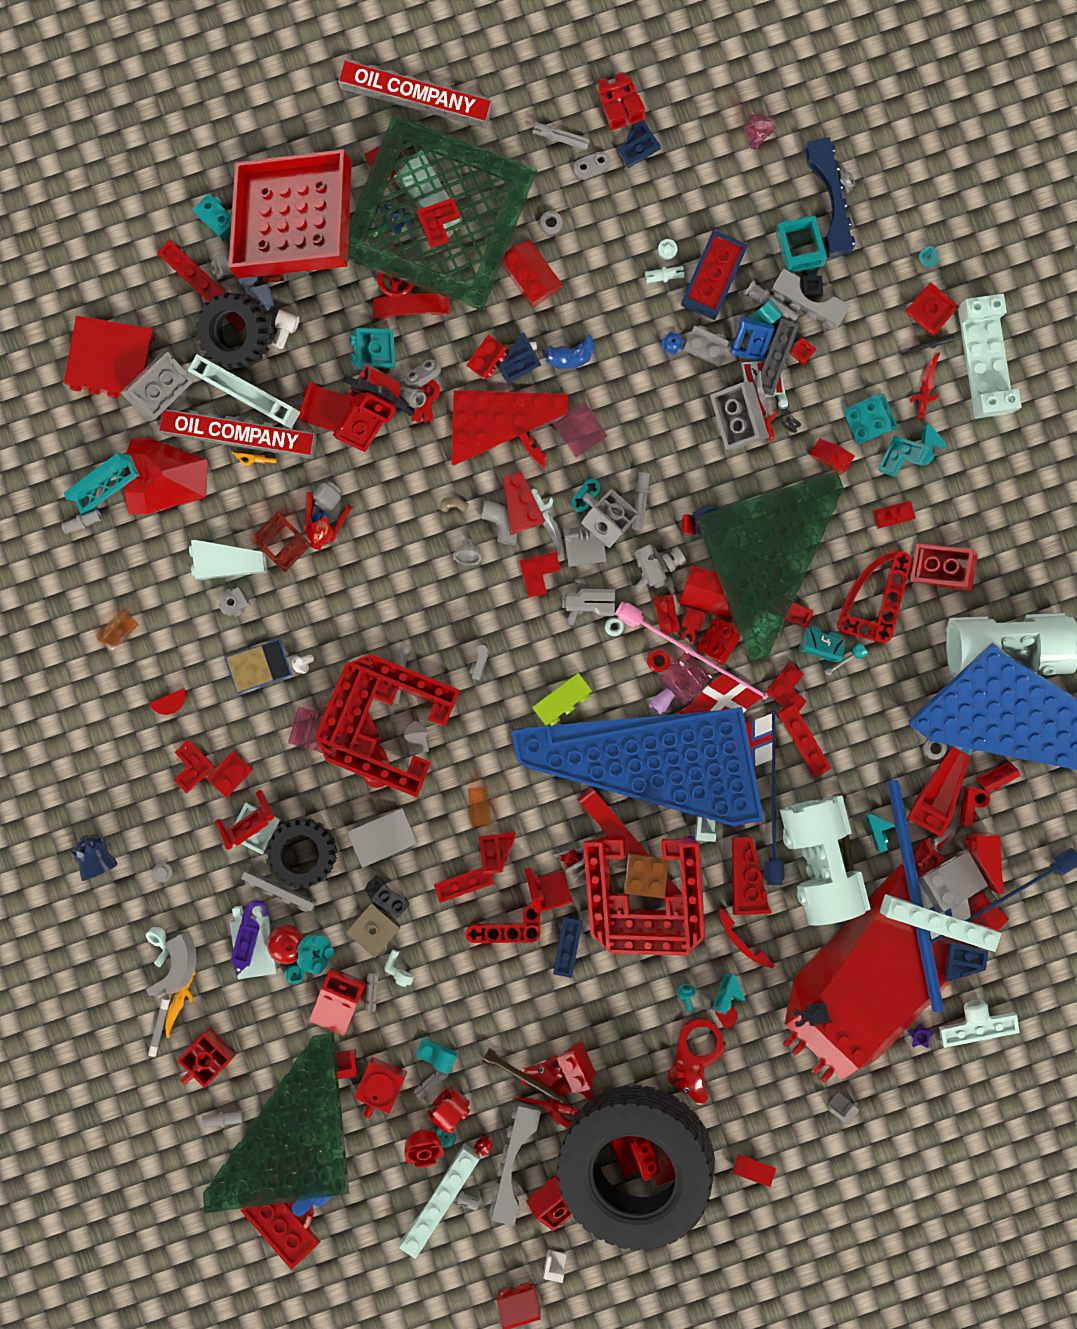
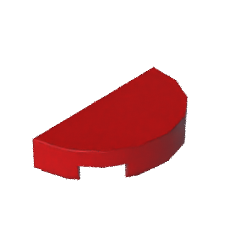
M185 688L149 703L150 707L155 712L163 715L178 712L185 703L187 696Z

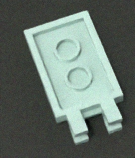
M243 905L235 906L232 909L235 919L230 921L233 949L244 913ZM259 906L253 908V916L250 917L255 919L260 925L251 965L247 966L238 975V979L277 973L276 961L269 955L266 944L271 933L269 915L263 916V910Z

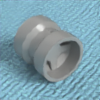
M678 547L673 548L671 553H665L660 556L669 572L674 571L678 565L682 566L687 563Z

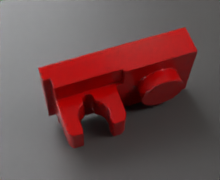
M911 501L873 510L877 529L916 519Z
M1008 761L976 778V781L982 786L983 790L991 795V790L996 789L1000 791V785L1011 782L1021 775L1019 770Z

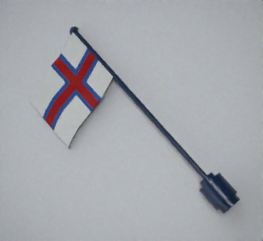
M771 710L767 716L745 723L753 766L755 767L772 760V857H769V861H765V880H767V885H782V880H784V861H780V858L776 857L775 714L777 713L775 710Z

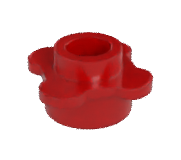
M571 849L566 854H562L560 860L564 862L565 867L569 868L583 860V857L577 854V850Z
M489 1135L479 1138L475 1143L474 1148L477 1155L481 1154L484 1156L492 1150L493 1144L489 1141Z

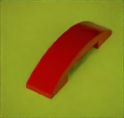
M403 294L396 297L387 296L373 299L374 319L417 314H431V316L450 314L448 294Z
M719 907L717 910L720 922L735 946L754 962L773 968L775 965L760 949L753 954L730 929L735 922Z

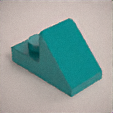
M929 424L922 428L920 444L928 446L929 450L920 466H926L933 460L934 450L932 448L944 449L947 447V444L932 425Z
M865 813L864 816L876 850L879 852L888 850L886 846L888 839L882 831L895 827V825L870 813Z
M724 974L712 1007L713 1011L726 1014L732 1005V998L738 1001H745L738 979L733 974Z

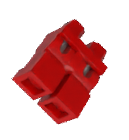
M621 72L615 75V83L609 84L608 79L605 78L598 81L599 101L606 115L610 131L627 126L626 117L629 125L645 119V107L640 96L637 94L631 77L627 78L625 73Z

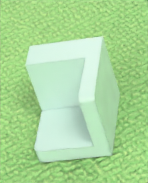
M696 816L695 840L716 842V834L714 833L715 821Z

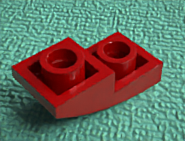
M526 431L520 433V441L529 457L541 469L546 468L545 463L548 462L545 451L541 452L540 447L532 449L535 446L532 436H527Z
M737 1154L732 1173L771 1187L777 1168Z

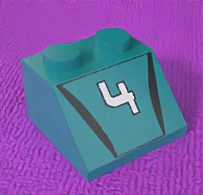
M811 626V629H805L798 651L832 662H841L845 640L841 639V635L829 632L828 635L822 633L821 628Z

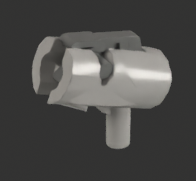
M648 545L635 551L634 554L638 567H641L643 572L641 574L642 579L634 588L641 592L647 584L650 587L654 586L655 589L665 585L664 580L667 577L664 569L666 564L654 546Z

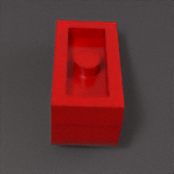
M964 786L960 825L972 827L976 820L974 808H984L990 803L991 799L987 791ZM978 793L982 795L980 803H977L975 800Z

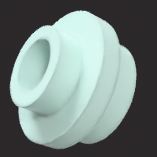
M611 617L605 623V630L611 636H618L624 630V623L617 619L618 617ZM612 623H616L618 625L617 630L611 629Z

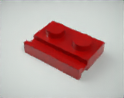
M232 751L207 777V780L221 794L228 798L254 769L239 757L235 751Z

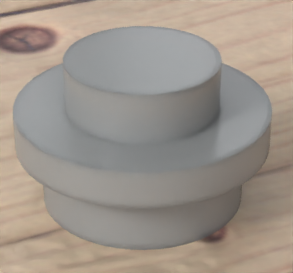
M167 863L157 864L153 869V877L158 882H166L172 877V868Z

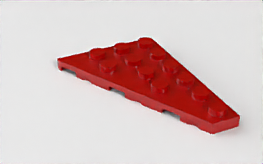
M454 390L451 465L456 466L461 462L518 437L520 433L530 432L539 426L567 415L568 394Z

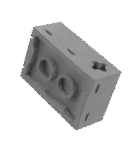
M168 352L160 354L120 392L147 421L155 420L194 382L190 376H187V372L174 358L171 359L172 356Z

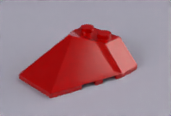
M131 438L126 455L132 457L139 476L125 485L124 493L129 514L149 515L163 509L206 498L207 459L151 438ZM129 467L125 468V477L131 474Z

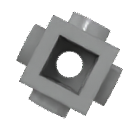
M239 587L234 590L230 588L221 594L222 597L218 599L221 603L218 606L222 613L231 617L233 615L234 617L240 616L245 612L244 609L251 605L245 593Z

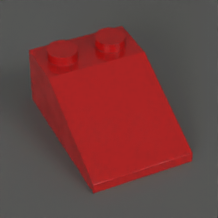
M916 544L910 581L953 590L972 591L978 553L974 549Z
M990 832L966 833L964 847L967 852L969 851L985 879L988 890L1004 894L1000 835Z

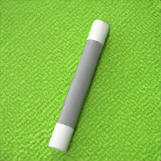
M162 998L148 1053L149 1056L155 1057L170 1002L168 998Z

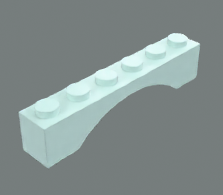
M196 354L188 369V372L291 429L300 414V411L198 354Z
M885 894L879 912L888 918L996 952L1002 934L992 928L951 917Z
M465 1143L462 1145L432 1197L402 1238L399 1249L413 1258H417L478 1163L480 1155L475 1153L476 1150Z

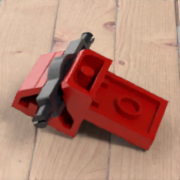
M366 363L357 379L347 374L343 377V382L351 385V390L347 397L352 404L333 433V436L354 448L366 452L383 423H389L395 412H404L412 416L415 410L407 406L406 401L399 398L400 383L395 378Z

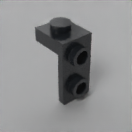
M377 875L367 883L364 889L372 901L396 918L409 906L407 900L387 887L382 878Z

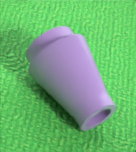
M667 687L650 700L649 707L658 715L662 712L665 713L676 692L672 688Z

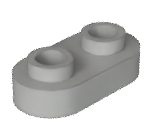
M599 151L577 160L574 164L575 176L585 180L607 171L610 166L609 155ZM602 158L604 162L599 163L597 160ZM585 165L587 169L581 170L580 166Z
M427 360L409 371L404 381L408 388L418 389L437 377L441 372V367L436 360Z

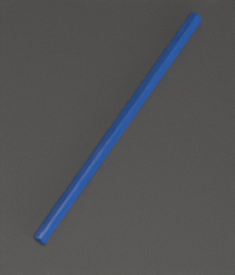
M891 780L887 784L910 901L913 904L924 907L900 784L898 780ZM916 927L931 1008L933 1012H941L944 1010L929 931Z

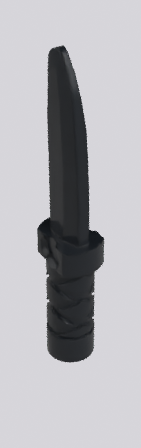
M951 334L937 339L932 338L930 342L911 347L900 354L905 355L927 348L934 349L936 346L954 342V335Z

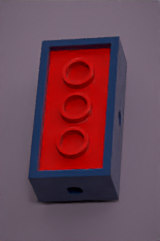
M713 230L680 306L716 320L748 245Z

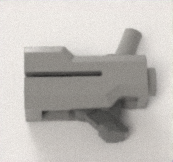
M576 579L575 582L579 585L577 592L566 593V597H562V608H566V611H571L566 621L569 625L573 626L577 615L583 612H595L597 616L614 617L615 589H594L584 579Z

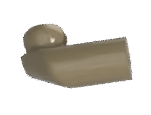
M456 496L442 499L439 507L443 512H448L453 507L465 512L469 504Z

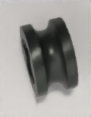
M787 416L786 422L782 423L783 427L792 433H797V428L801 427V423L791 416Z

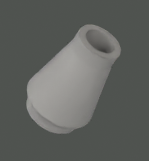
M406 387L400 388L399 397L413 408L424 405L426 396L422 390Z

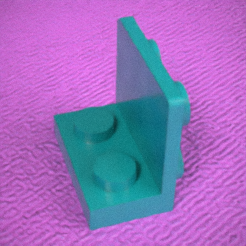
M876 394L844 409L845 416L858 445L884 433L899 429L885 394Z

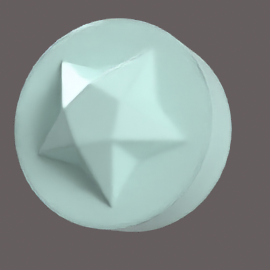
M670 239L663 240L658 247L659 256L664 260H670L675 257L677 253L676 243Z

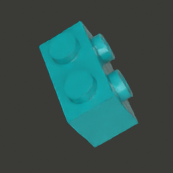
M208 193L192 210L224 241L231 235L232 211L230 209L226 211L222 207L224 205L217 196L213 198Z

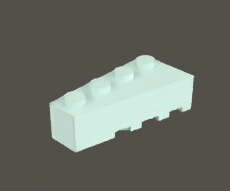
M422 150L394 176L396 185L420 209L450 199ZM461 217L443 224L448 238L462 225Z

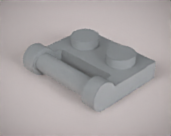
M485 645L477 647L476 652L479 656L477 662H473L470 669V674H473L472 678L481 681L489 655V650Z

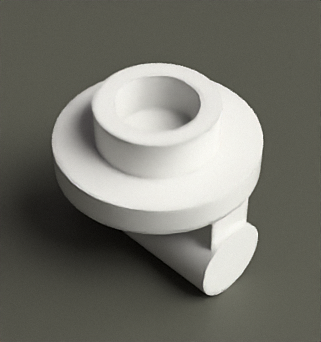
M312 655L294 657L292 659L294 670L299 673H306L309 670L308 664L314 661V657Z

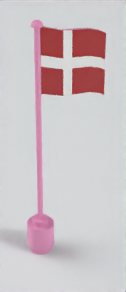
M622 601L615 612V615L618 616L617 619L632 628L635 625L639 626L641 623L723 673L707 685L691 704L679 711V714L718 711L742 707L744 713L760 699H767V693H762L643 621L644 616L641 615L643 611L628 602L624 603Z

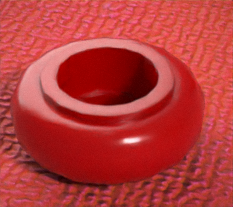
M655 649L648 654L647 665L654 672H663L670 665V656L665 650ZM657 655L664 658V664L661 667L655 666L653 663V659Z

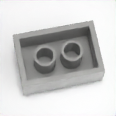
M742 382L710 395L726 450H736L769 438L753 382Z

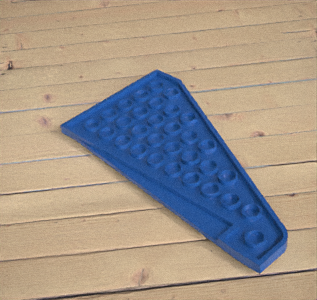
M993 642L908 720L910 726L932 742L1077 770V698L1017 662Z
M742 707L718 711L529 727L511 731L516 758L526 768L731 826L764 821Z

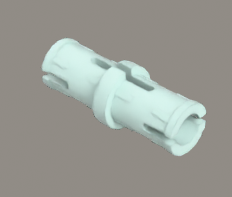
M683 266L673 268L662 267L660 270L645 271L646 284L684 278Z

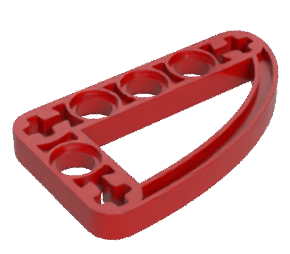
M903 551L886 553L872 561L860 573L844 600L837 620V629L841 633L878 643H886L891 640L911 565V556ZM902 556H904V560H906V563H903L901 566V569L905 570L904 572L901 570H894V568H899L900 562L897 561V558H901ZM892 560L876 623L850 617L849 613L853 602L866 579L881 564ZM894 574L901 575L902 582L900 584H895L892 581ZM890 592H894L897 595L895 603L888 601L887 596ZM886 610L890 611L893 615L891 621L883 619V613ZM848 620V624L855 625V621L858 622L855 627V633H853L854 628L851 627L844 630V626L841 623ZM862 624L869 626L870 631L867 635L860 633V626ZM880 624H890L891 626L886 627L885 633L888 634V636L884 637L882 640L881 635L878 634L879 632L883 631L884 626H880Z

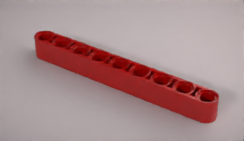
M592 787L577 799L609 838H625L627 859L628 853L649 855ZM667 876L665 896L667 894L682 895V892Z

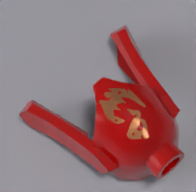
M306 492L303 530L311 542L310 547L321 551L322 546L334 542L353 507L348 504L346 508L340 511L334 529L331 528L327 516H323L317 522H310L314 500L313 493Z

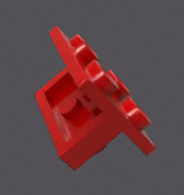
M715 617L696 649L723 666L743 633L739 627Z

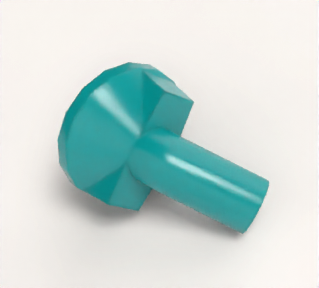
M683 984L677 988L678 998L684 1001L687 1012L693 1011L694 1007L691 998L695 996L696 989L690 984Z

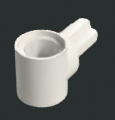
M283 310L278 312L275 321L278 331L273 346L279 349L284 348L289 333L292 334L297 329L299 316Z

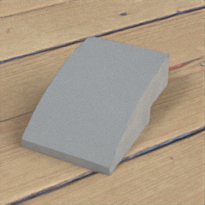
M403 808L347 832L362 868L417 844Z

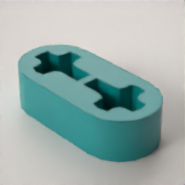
M587 480L573 497L572 508L575 511L583 512L589 507V504L584 501L583 504L585 506L578 508L575 501L576 499L581 500L586 494L588 484L592 485L594 483L597 490L596 492L591 491L589 495L594 499L598 495L600 484L597 480Z

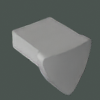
M413 721L404 732V738L407 739L410 754L429 752L426 737L428 735L427 730L417 721Z

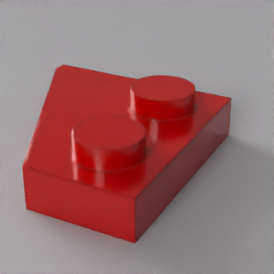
M515 832L479 836L483 875L503 872L516 838Z

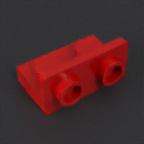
M488 334L466 366L484 380L486 377L491 378L496 371L494 366L497 361L501 363L508 354L505 352L507 347Z

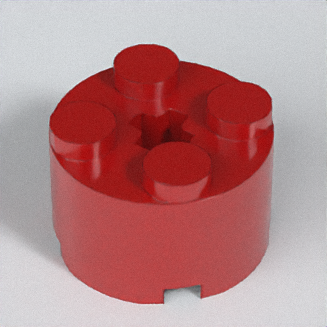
M451 1085L450 1090L446 1088L438 1095L432 1103L434 1106L433 1110L430 1111L428 1109L426 1116L441 1130L451 1134L457 1127L456 1123L461 1118L465 1119L469 1114L470 1109L468 1107L470 1101Z

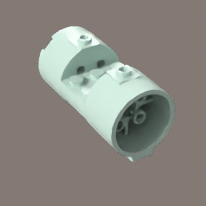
M1065 613L1026 615L1024 622L996 623L994 619H988V616L949 618L946 628V650L948 666L953 678L992 642L1017 662L1039 675L1072 674L1077 669V624L1073 617L1065 616Z
M831 796L823 798V800H810L785 807V810L780 809L784 825V844L788 849L802 848L803 857L806 858L808 865L806 866L808 876L811 877V880L797 886V898L802 906H804L808 924L826 925L858 917L867 910H871L861 871L845 872L838 844L839 839L852 834L843 797Z

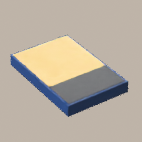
M281 639L225 657L237 693L292 676Z

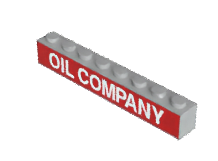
M344 60L338 81L342 90L485 129L487 128L492 110V100L487 96L471 95L466 90H453L448 85H435L429 80L420 81L411 75H398L393 70H380L375 65H362L356 60Z
M169 407V410L165 409L162 412L159 432L163 435L310 459L314 458L317 436L310 429L301 428V431L293 430L294 427L291 429L285 425H282V428L275 427V424L267 422L259 425L254 420L245 419L244 422L237 421V418L230 416L222 419L218 418L216 414L207 413V416L199 415L200 412L188 410V413L180 412L181 409Z

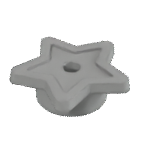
M841 169L840 181L844 185L846 192L850 193L853 190L852 187L855 186L854 177L851 172L845 173Z

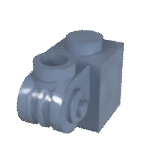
M258 276L239 279L241 289L245 290L246 294L250 295L251 298L259 300V306H265L266 309L275 307L269 286L265 284L256 287L260 282Z

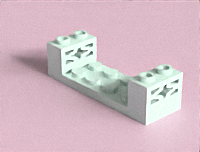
M1004 294L965 299L958 308L975 419L1011 414L1022 408L1019 389L1011 390L1000 322V318L1007 313Z

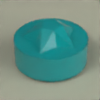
M932 246L925 247L919 254V260L925 267L936 265L940 257L937 249Z
M292 964L286 968L284 977L291 984H299L303 981L305 972L298 965Z
M441 1129L438 1130L437 1135L443 1147H451L456 1141L455 1131L449 1134Z

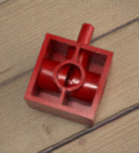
M209 1027L177 1060L187 1071L180 1081L183 1085H186L194 1078L205 1088L237 1054Z
M372 1056L354 1096V1099L368 1104L363 1114L364 1117L371 1118L375 1108L390 1114L407 1071Z

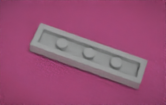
M244 871L241 879L245 880L246 885L253 888L258 886L263 889V893L270 896L275 894L285 903H295L298 905L297 908L302 911H312L317 903L315 900L252 871Z

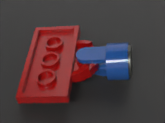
M316 1172L303 1184L304 1194L294 1192L282 1197L273 1185L269 1183L240 1210L291 1270L321 1242L308 1227L314 1216L313 1205L322 1207L335 1195L334 1184L321 1172Z

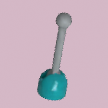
M861 642L857 643L853 647L850 656L833 667L826 668L825 674L831 675L835 669L854 657L858 659L869 655Z

